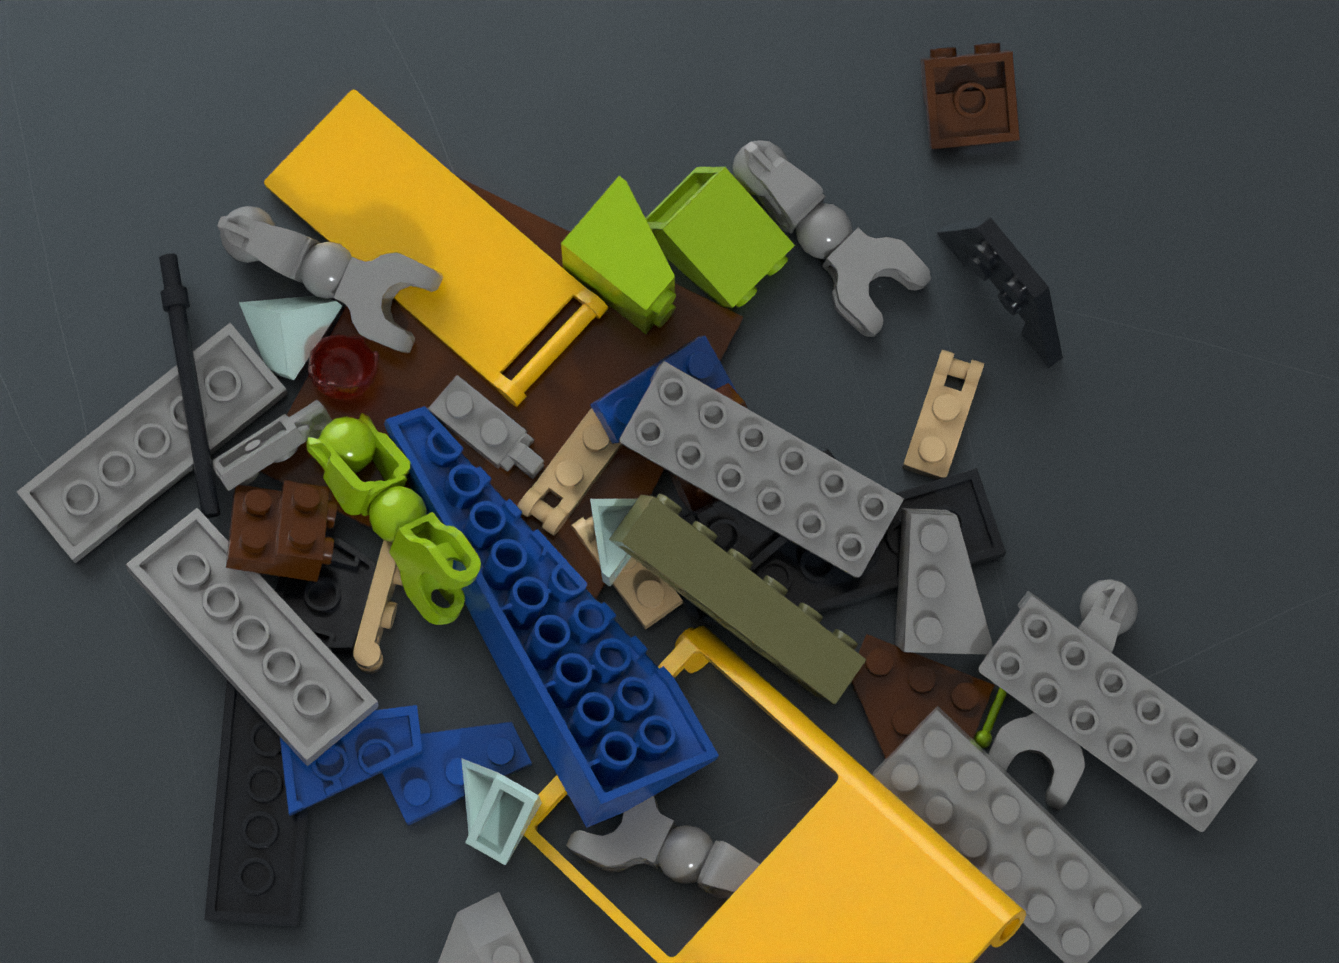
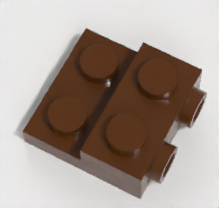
M985 43L974 45V54L957 55L956 47L930 49V58L920 59L930 149L1020 140L1013 51H1001L1000 43Z
M284 480L281 491L240 484L236 486L233 494L226 568L317 582L322 564L330 565L334 547V538L325 537L326 527H334L337 511V501L328 500L329 487Z

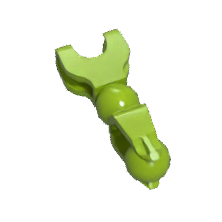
M363 413L360 414L359 419L348 416L334 419L322 430L319 439L308 437L306 442L307 451L325 470L323 479L344 512L350 515H369L373 531L383 540L392 542L389 554L398 566L406 595L423 618L434 625H444L455 621L464 606L465 595L462 588L475 581L480 571L481 561L472 545L460 530L453 526L444 525L433 512L426 515V506L423 499L414 490L404 487L410 470L409 459L387 434L378 432L370 417ZM373 460L385 481L363 482L355 473L360 472ZM453 560L461 562L466 570L458 571L453 569ZM438 589L449 602L450 607L442 608L436 605L431 599V593Z

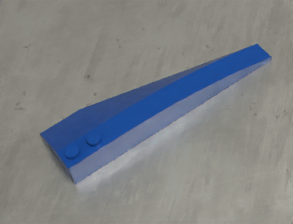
M423 406L385 419L384 426L389 438L410 461L407 480L411 489L423 499L426 506V515L433 512L441 523L460 530L480 558L481 567L475 581L462 588L465 595L464 602L499 671L586 828L628 811L717 760L719 755L675 678L664 666L660 669L646 655L648 649L635 635L631 638L614 620L616 614L605 602L601 604L586 589L587 582L538 529L533 531L520 517L522 511L511 499L505 501L490 484L491 477L480 466L476 468L462 454L463 447L436 417ZM453 560V569L458 571L466 570L461 562Z

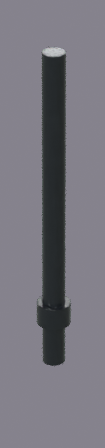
M165 254L159 257L164 290L160 292L163 310L169 314L201 511L206 518H213L221 515L186 312V309L190 307L188 290L182 286L177 254Z

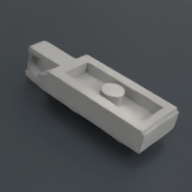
M458 375L428 408L440 423L498 469L502 467L508 472L515 465L531 479H534L545 466L543 464L544 460L529 448L534 439L527 434V431Z
M317 399L291 417H288L286 414L282 415L212 460L213 470L228 491L239 484L248 485L257 478L259 471L273 462L278 463L290 458L297 451V447L306 442L308 437L319 439L322 430L332 419Z

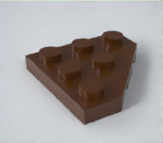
M866 634L859 654L866 661L851 681V685L858 696L867 717V722L885 759L937 706L972 739L974 738L993 690V684L916 653L903 652L896 645Z

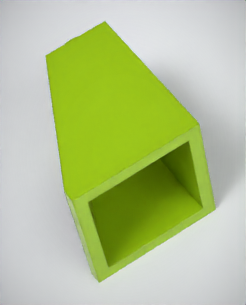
M696 167L646 217L665 257L711 300L723 307L733 308L735 305L741 307L746 304L757 292L755 285L766 274L771 276L778 272L788 261L786 254L795 246L726 167Z
M618 176L561 242L563 268L570 275L599 296L643 333L647 334L654 324L658 328L662 327L675 311L676 307L672 304L676 297L675 275L627 181Z

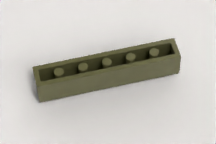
M660 493L656 498L641 494L609 540L816 698L835 705L866 661L863 656L855 651L858 645L857 642L838 629L831 633L820 624L823 619L822 615L807 604L800 602L798 607L785 597L788 590L775 579L766 575L762 580L749 569L753 563L743 554L732 548L728 552L724 551L714 543L718 536L698 521L691 525L681 518L679 513L682 511V508L674 501Z

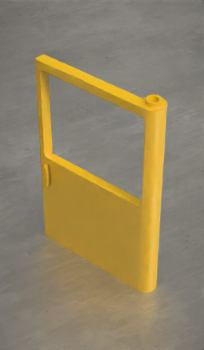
M700 626L696 629L691 627L685 630L676 640L673 651L660 663L658 668L660 669L664 666L676 678L683 669L689 673H694L710 662L838 777L837 782L674 957H669L538 832V825L567 795L557 775L538 794L542 804L524 833V836L657 963H974L990 944L997 948L1007 942L1020 928L1026 917V911L705 626Z

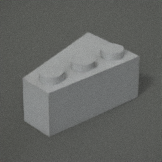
M902 508L895 645L903 652L987 655L992 649L993 644L957 515L948 510Z

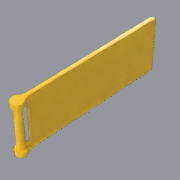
M351 90L264 180L265 187L325 240L341 244L349 250L352 257L366 262L373 261L384 254L397 252L440 272L444 278L436 291L430 292L423 288L409 286L400 290L393 299L516 407L527 397L525 391L595 317L600 319L609 309L599 296L584 287L357 90ZM573 297L582 304L512 380L501 374Z

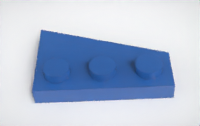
M705 335L698 336L590 404L612 444L620 443L619 438L651 384L650 379L658 365L663 361L714 390L729 383L736 391Z
M417 705L373 711L309 766H306L280 737L289 816L422 754L423 749Z
M505 722L421 734L422 754L382 772L409 826L465 798L461 758L498 772L505 777H509L532 766V762L513 723Z

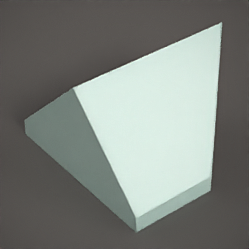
M316 296L239 302L263 362L274 375L295 380L342 307L335 300Z
M590 499L602 580L608 586L613 584L631 559L630 555L611 542L609 538L637 499Z
M461 758L468 824V837L465 843L506 865L542 804L540 796L498 772Z

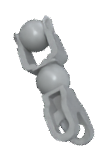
M751 141L740 148L734 157L732 167L734 177L751 195H756L776 224L784 232L792 234L796 230L798 242L806 253L815 258L826 259L822 267L832 276L834 307L862 335L874 337L882 329L883 325L882 313L869 296V283L878 277H891L904 285L908 290L914 291L924 288L931 281L928 267L902 240L890 237L872 238L867 236L859 227L853 232L851 221L845 211L833 204L823 203L826 196L823 194L821 186L787 160L782 149L770 141Z
M244 206L233 210L228 216H222L217 225L220 230L223 247L235 260L246 263L260 260L276 272L303 283L306 289L316 297L324 299L335 298L341 301L350 310L351 320L360 335L403 353H410L415 337L411 332L394 322L391 313L393 298L400 290L409 286L423 288L430 292L436 291L444 278L440 272L397 252L381 255L373 261L365 262L352 257L349 250L341 244L334 242L321 243L301 233L275 226L267 212L254 206Z
M1113 579L1099 580L1090 585L1081 598L1079 607L1083 621L1078 629L1112 653L1117 636L1128 631L1136 621L1138 604L1131 588L1123 582ZM1032 712L1027 717L1014 719L1002 726L988 754L1005 771L1018 754L1031 752L1042 756L1048 762L1052 772L1049 787L1045 793V801L1049 807L1057 811L1061 810L1067 804L1085 768L1084 755L1080 745L1035 712Z
M654 796L624 812L622 823L614 832L601 836L579 830L571 834L566 844V847L573 855L610 873L622 872L640 864H646L656 869L660 866L663 873L671 880L683 884L697 882L699 888L705 892L726 900L760 865L724 841L716 840L714 843L709 834L699 827L691 825L677 827L674 820L659 812L658 803Z

